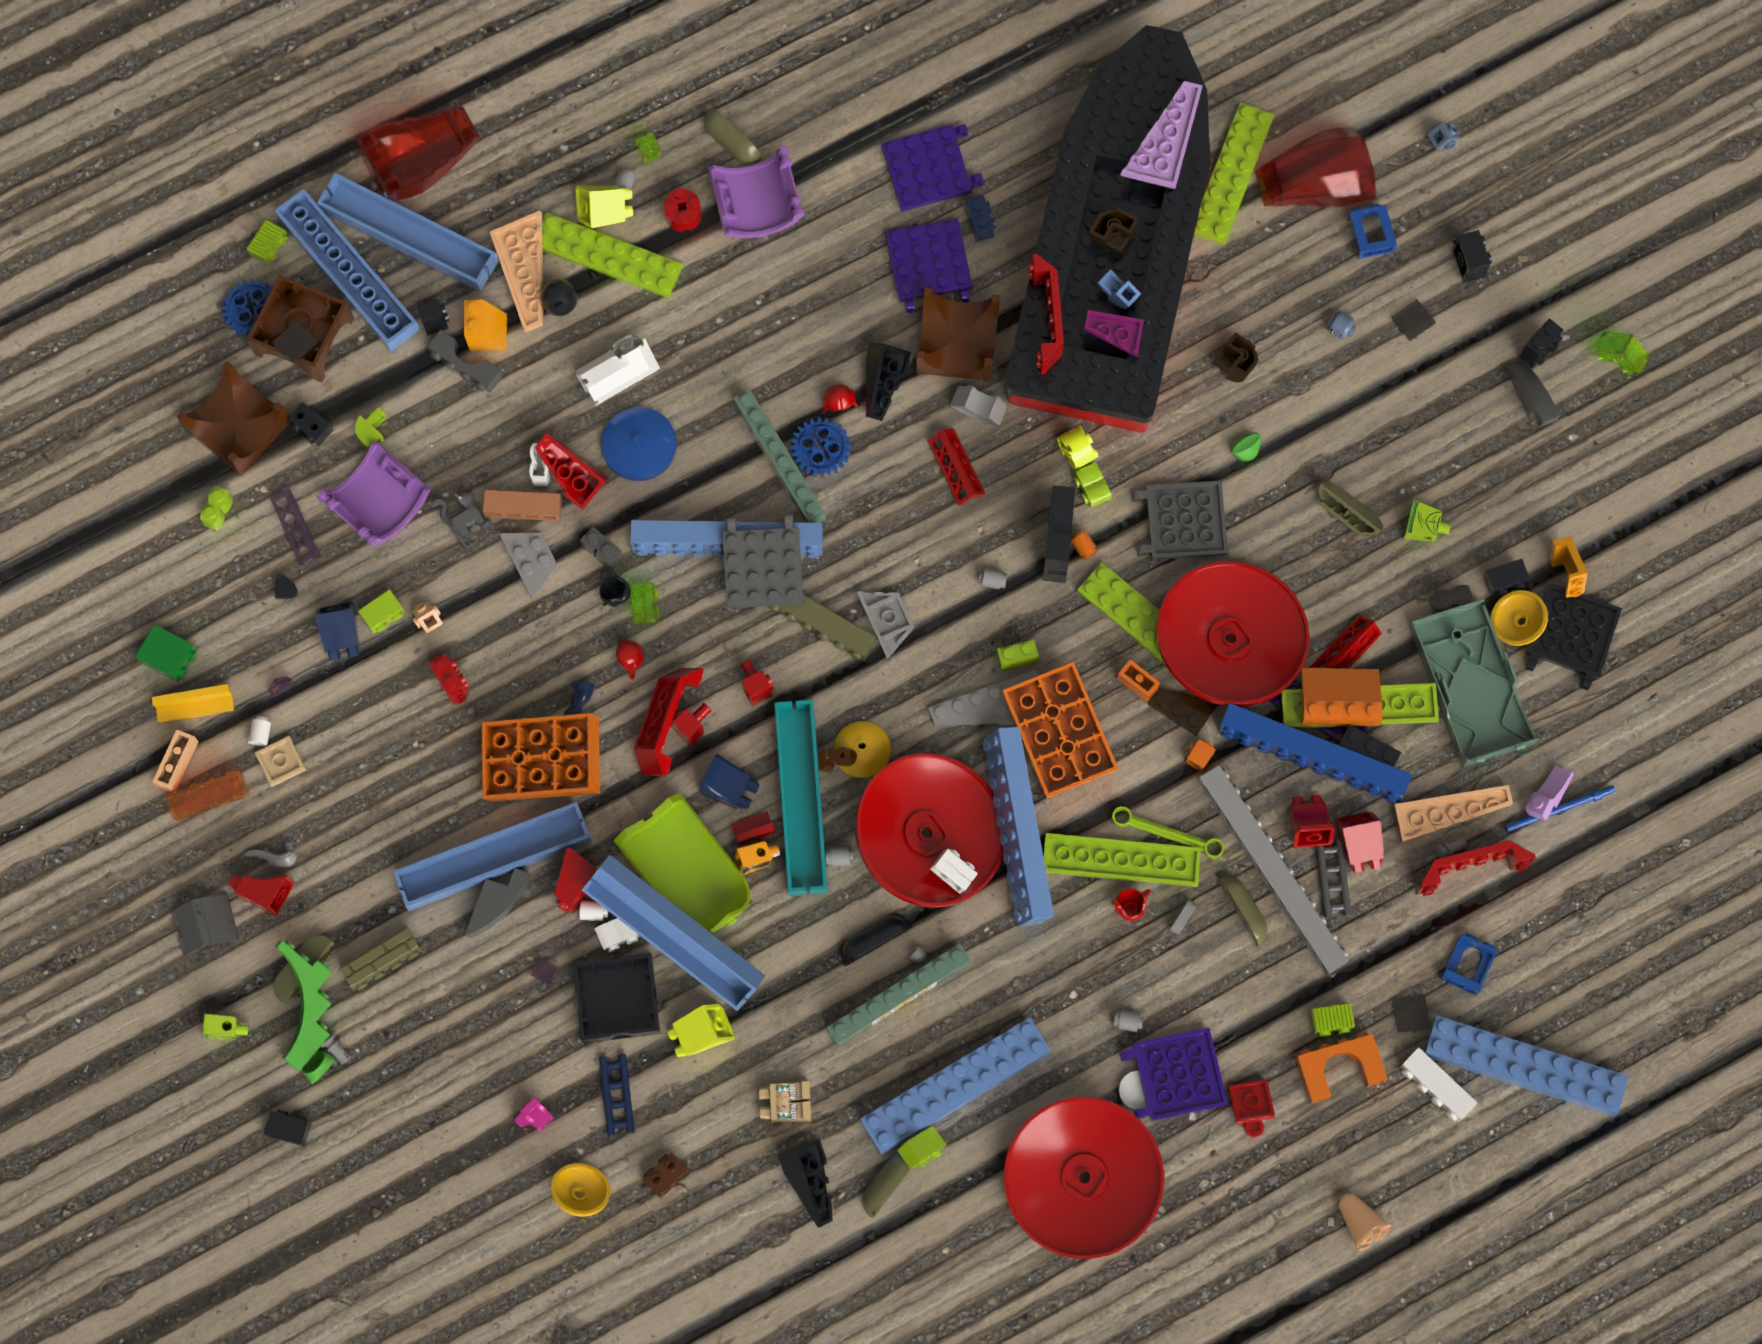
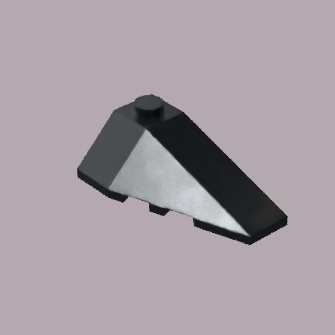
M869 342L865 360L866 417L879 421L883 420L892 402L891 397L894 391L898 390L900 386L898 383L901 377L905 376L911 355L910 351L884 343Z
M820 1139L779 1154L778 1157L784 1175L817 1228L833 1221L831 1197L827 1194L826 1187L829 1179L825 1176L824 1165H827V1160Z

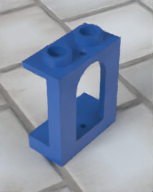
M1374 204L1365 209L1355 208L1349 212L1347 219L1351 221L1358 246V259L1395 251L1397 244L1386 204ZM1378 215L1385 240L1368 244L1362 218Z
M1462 934L1457 941L1441 979L1477 996L1481 991L1484 979L1498 950L1494 949L1495 946L1490 943L1484 942L1483 944L1477 941V938L1471 934ZM1473 947L1480 951L1482 960L1473 980H1469L1455 973V970L1464 951Z

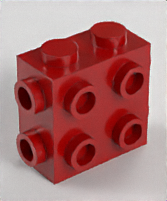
M446 654L434 657L429 666L451 703L454 705L455 703L460 704L464 702L467 696H469L467 689L470 687L462 673L458 675L460 671L452 657L448 659Z

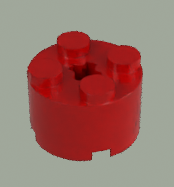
M677 188L666 197L664 213L666 221L672 229L684 232L685 230H693L699 225L702 219L701 203L694 192Z

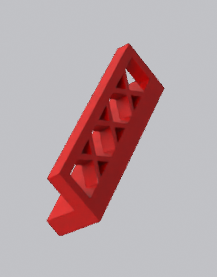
M942 429L927 440L959 506L964 505L972 498H981L985 495L982 485L954 429ZM939 438L943 443L942 449H938L935 443ZM945 454L950 457L949 466L944 462ZM953 471H956L958 474L957 482L952 478ZM961 487L965 488L967 496L963 499L960 495Z
M1359 614L1309 668H1319L1321 664L1327 663L1324 668L1349 669L1382 633L1374 621ZM1361 622L1365 623L1362 628L1356 629ZM1351 636H1352V638H1351L1349 641L1344 642V640H1345L1347 637H1351ZM1339 650L1336 655L1331 656L1334 651Z

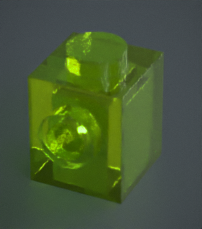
M652 132L635 139L637 149L644 163L661 157L660 147Z

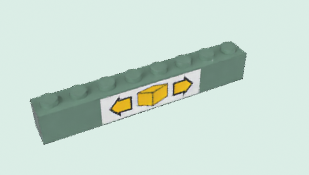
M748 389L734 397L736 409L805 523H821L826 520L824 510L751 390Z
M959 943L828 1026V1033L837 1047L843 1045L969 965L971 959Z

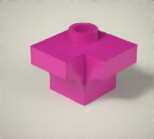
M533 1098L522 1107L521 1113L514 1121L521 1128L531 1125L540 1132L553 1119V1116Z

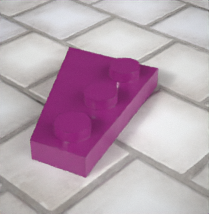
M1088 310L1084 330L1138 357L1144 320Z

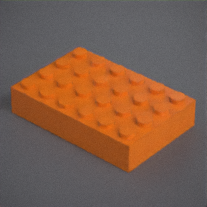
M1074 662L1002 690L1001 696L1014 727H1020L1023 749L1045 800L1118 770V766Z
M586 713L482 722V799L498 802L600 794L598 716Z

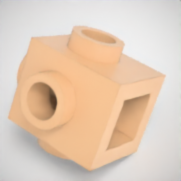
M428 601L418 604L412 610L415 616L412 620L418 629L422 627L426 633L443 624L439 618L440 611L436 605L431 606Z

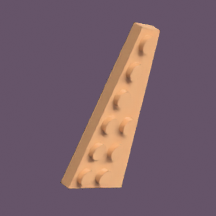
M537 211L490 231L521 323L526 332L543 325V306L540 298L543 289L542 212Z

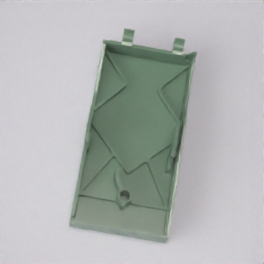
M1484 598L1412 621L1409 626L1429 681L1430 683H1436L1437 702L1462 768L1477 764L1479 769L1489 767L1485 762L1486 760L1517 751L1520 757L1529 754L1525 748L1535 745L1538 738L1514 687L1518 681L1508 653H1503L1484 604Z

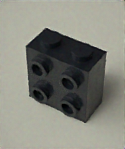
M1549 318L1525 344L1519 358L1533 369L1537 365L1541 366L1548 358L1549 353H1553L1559 346L1560 341L1563 339L1561 335L1564 329Z

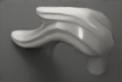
M286 843L285 848L287 852L283 854L272 853L265 847L264 850H250L244 856L266 860L268 862L266 867H288L295 863L297 854L294 851L293 844Z

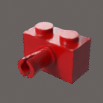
M751 660L742 663L740 666L747 677L742 680L743 690L752 707L771 698L774 688L768 674L765 675L763 671L757 673Z
M703 702L693 714L687 709L683 712H678L672 722L674 731L692 747L704 735L703 725L700 722L712 710Z

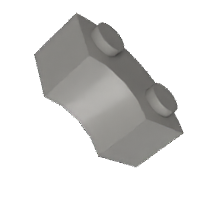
M972 385L958 386L950 405L970 418L1000 426L1007 405L1001 401L1002 399L999 396L984 394Z

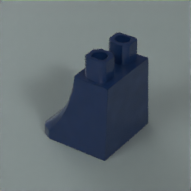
M355 602L317 609L315 613L316 623L324 651L328 652L330 660L341 659L339 649L344 648L347 649L348 657L357 656L359 654L358 646L360 640Z
M716 754L700 783L699 789L701 795L736 810L738 807L748 810L752 800L745 797L744 794L746 790L756 794L760 784L752 779L750 774L736 767L719 754Z

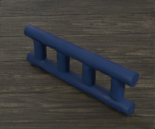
M619 1054V1061L607 1062L606 1056L599 1057L607 1136H614L615 1129L627 1128L628 1134L635 1133L626 1054ZM620 1069L621 1080L609 1082L608 1070ZM622 1088L623 1100L611 1101L610 1090ZM624 1108L626 1120L614 1121L612 1109Z

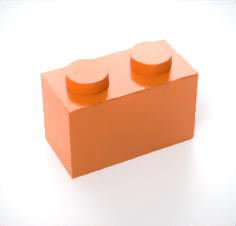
M1131 659L1118 673L1117 680L1145 702H1148L1159 689L1160 682Z

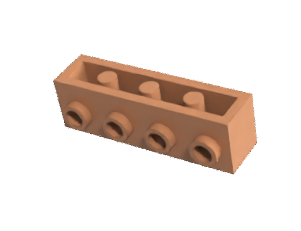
M498 488L485 490L483 513L486 518L561 520L562 497L556 491L539 493L536 490H528V492H520L517 489L501 491Z

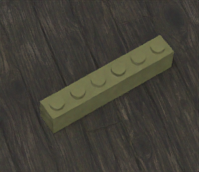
M803 595L804 604L768 606L769 609L776 613L778 611L783 613L787 620L800 623L804 630L808 632L814 631L817 633V637L823 641H831L835 648L841 651L843 649L848 651L849 655L856 660L861 659L865 661L876 644L875 636Z

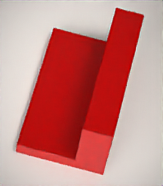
M768 811L731 824L739 846L775 834Z

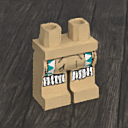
M809 1081L770 1084V1087L759 1089V1100H770L771 1107H760V1119L771 1120V1122H811Z

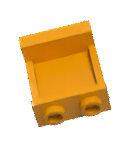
M1571 536L1552 541L1549 562L1552 567L1563 564L1568 574L1565 596L1566 598L1577 597L1585 591L1588 572Z

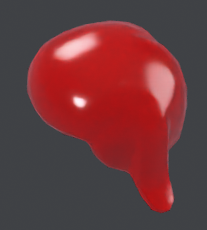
M835 384L830 386L823 396L824 406L821 414L826 412L827 409L841 411L850 408L852 405L861 407V405L856 402L854 391L847 385Z
M630 640L619 641L616 649V658L624 670L628 671L631 680L635 678L637 669L644 662V652L637 642Z
M1131 888L1122 890L1117 894L1115 901H1111V904L1114 905L1115 912L1124 920L1136 921L1144 915L1147 897L1151 890L1147 889L1144 892Z

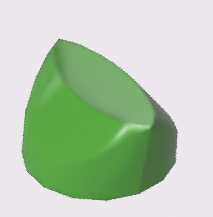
M1245 433L1237 436L1231 444V451L1234 457L1241 461L1253 460L1260 449V434Z
M317 1050L302 1068L311 1085L329 1069L335 1060L334 1056L324 1050Z

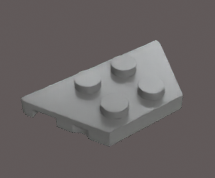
M501 533L500 537L531 598H534L542 585L544 586L548 581L549 576L558 568L542 533Z
M858 591L857 596L887 659L914 629L913 622L899 593H864L863 591Z

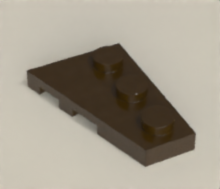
M1162 688L1157 690L1148 704L1195 736L1199 734L1218 706V704Z

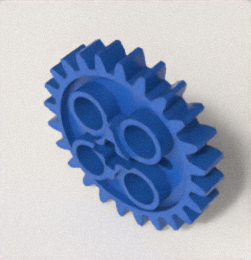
M251 278L248 284L243 280L242 286L236 283L237 288L230 287L232 293L225 294L228 300H222L223 304L226 305L221 307L222 311L225 312L222 316L226 319L225 323L227 326L230 325L231 331L236 329L237 335L243 332V336L246 338L255 324L247 294H250L254 305L253 308L258 318L273 288V285L269 287L267 281L262 285L260 279L254 283ZM263 295L261 299L255 300L256 296ZM240 300H245L242 305H237ZM244 317H250L248 321L242 322Z
M818 417L817 422H814L811 418V424L809 425L803 422L804 428L798 426L799 433L794 432L793 437L795 439H791V444L794 446L790 447V451L794 452L791 454V457L796 459L794 461L795 464H801L799 467L800 471L806 468V475L813 472V477H816L817 473H820L821 478H823L824 473H827L830 477L832 470L837 474V467L843 469L844 465L842 462L848 463L846 456L851 455V451L847 450L851 448V444L847 443L850 441V437L845 436L847 431H841V424L835 426V420L828 423V418L824 422H821L820 417ZM825 432L828 434V436L826 438L819 437V434ZM812 434L816 437L820 447H824V452L831 459L830 461L825 458L821 448H817V442L811 437ZM806 442H810L813 444L809 448H805L803 446V444ZM832 447H836L839 449L836 453H831L829 451V449ZM816 457L823 459L820 463L813 461Z

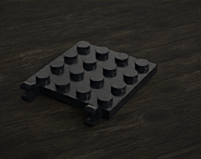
M1549 583L1543 597V602L1548 610L1547 626L1540 637L1527 646L1525 654L1529 655L1530 658L1526 669L1533 672L1538 659L1585 675L1581 689L1588 691L1593 678H1600L1622 608L1582 594L1577 597L1566 598L1565 588Z

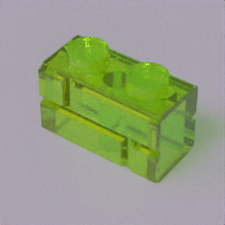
M652 582L631 584L634 625L657 624V618H660V608L656 606L655 600L659 599L658 588H654V583Z

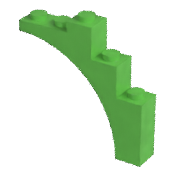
M279 940L275 947L283 954L293 969L301 998L298 1027L291 1044L281 1058L295 1070L300 1071L330 1036L327 1032L329 1028L322 1022L316 1023V1021L331 1005L327 1001L329 997L321 990L319 992L317 990L329 978L332 972L328 970L330 966L322 959L320 961L314 959L309 964L310 959L303 953L298 955L294 951L296 947L288 940L285 942Z

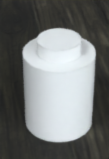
M257 716L256 719H252L248 739L249 744L267 746L271 722L268 721V718Z
M581 901L580 920L604 922V918H608L609 911L596 901Z

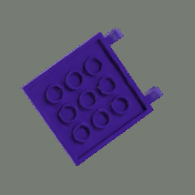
M950 124L881 143L901 212L972 193V187L983 185L981 173L975 174L970 178L968 177L957 142V138L968 135L966 124L959 125L955 129Z
M959 219L886 231L899 302L905 301L907 313L915 312L913 300L924 298L925 287L933 288L937 295L960 291L961 301L969 302L968 290L972 289L973 286Z
M1210 1028L1136 1042L1132 1044V1050L1120 1053L1121 1061L1136 1059L1147 1106L1146 1108L1133 1111V1114L1138 1119L1149 1116L1151 1122L1228 1105Z

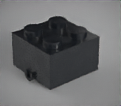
M1479 230L1458 235L1452 241L1454 244L1452 251L1463 283L1484 278L1492 263L1491 255L1485 248V237L1481 236Z

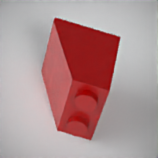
M570 847L567 848L554 896L557 900L555 903L563 912L567 913L569 911L573 914L581 905V901L588 897L582 889L598 869Z

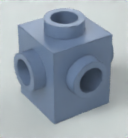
M1441 122L1427 134L1436 150H1449L1460 139L1458 130L1452 123Z

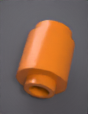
M1080 530L1072 535L1071 543L1080 557L1083 556L1086 560L1097 553L1096 545L1087 531L1082 532Z

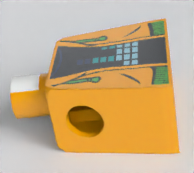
M766 841L737 849L733 860L741 873L745 875L769 866L772 858L780 856V850L777 844L768 847Z

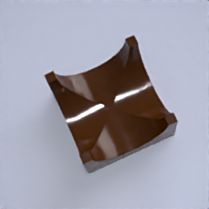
M279 274L247 341L256 356L262 358L263 354H270L283 358L301 367L312 375L316 381L322 383L325 378V362L330 346L340 328L346 323L352 324L354 317L346 301Z
M925 287L916 373L991 381L1000 295L992 294V297L986 301L966 303L945 299L937 295L933 288Z
M227 361L222 366L223 374L221 380L211 396L194 411L189 413L181 411L176 417L188 434L242 476L290 422L288 420L289 416L282 404L279 402L275 404L259 393Z

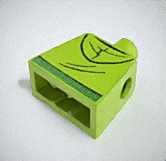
M1414 500L1410 508L1403 539L1433 542L1438 533L1448 535L1451 524L1441 522L1442 511Z
M205 1014L203 1038L236 1040V1035L248 1036L249 1024L237 1023V1017ZM225 1026H231V1029L229 1031H225L223 1028Z

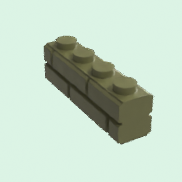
M406 927L339 969L351 989L359 991L368 985L367 982L373 978L374 980L382 978L385 975L384 972L388 969L394 970L401 966V961L406 958L410 960L416 957L421 948L411 931Z

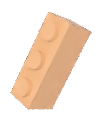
M176 730L152 782L158 788L175 794L199 741L190 734Z

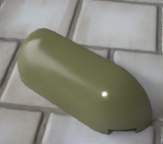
M710 108L704 118L707 133L731 156L741 163H756L761 160V155L754 144L714 108Z
M1327 481L1320 484L1318 491L1321 505L1355 533L1361 536H1372L1378 534L1383 529L1381 520L1344 489Z
M1234 877L1219 878L1218 882L1255 944L1259 947L1266 939L1268 931L1264 917L1241 881Z
M313 936L307 939L296 953L298 955L303 953L310 959L309 964L314 959L318 961L322 959L324 962H327L331 956L329 950L334 945V942L326 936ZM289 963L278 974L274 982L275 996L284 1004H287L288 1000L292 997L297 999L300 996L298 982Z
M898 1151L891 1155L863 1193L862 1205L865 1212L871 1218L875 1217L911 1170Z

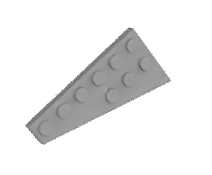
M1037 670L929 707L928 710L934 726L1013 725L1001 692L1004 689L1039 676Z

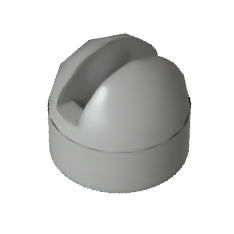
M918 946L909 959L915 963H921L925 960L926 953Z

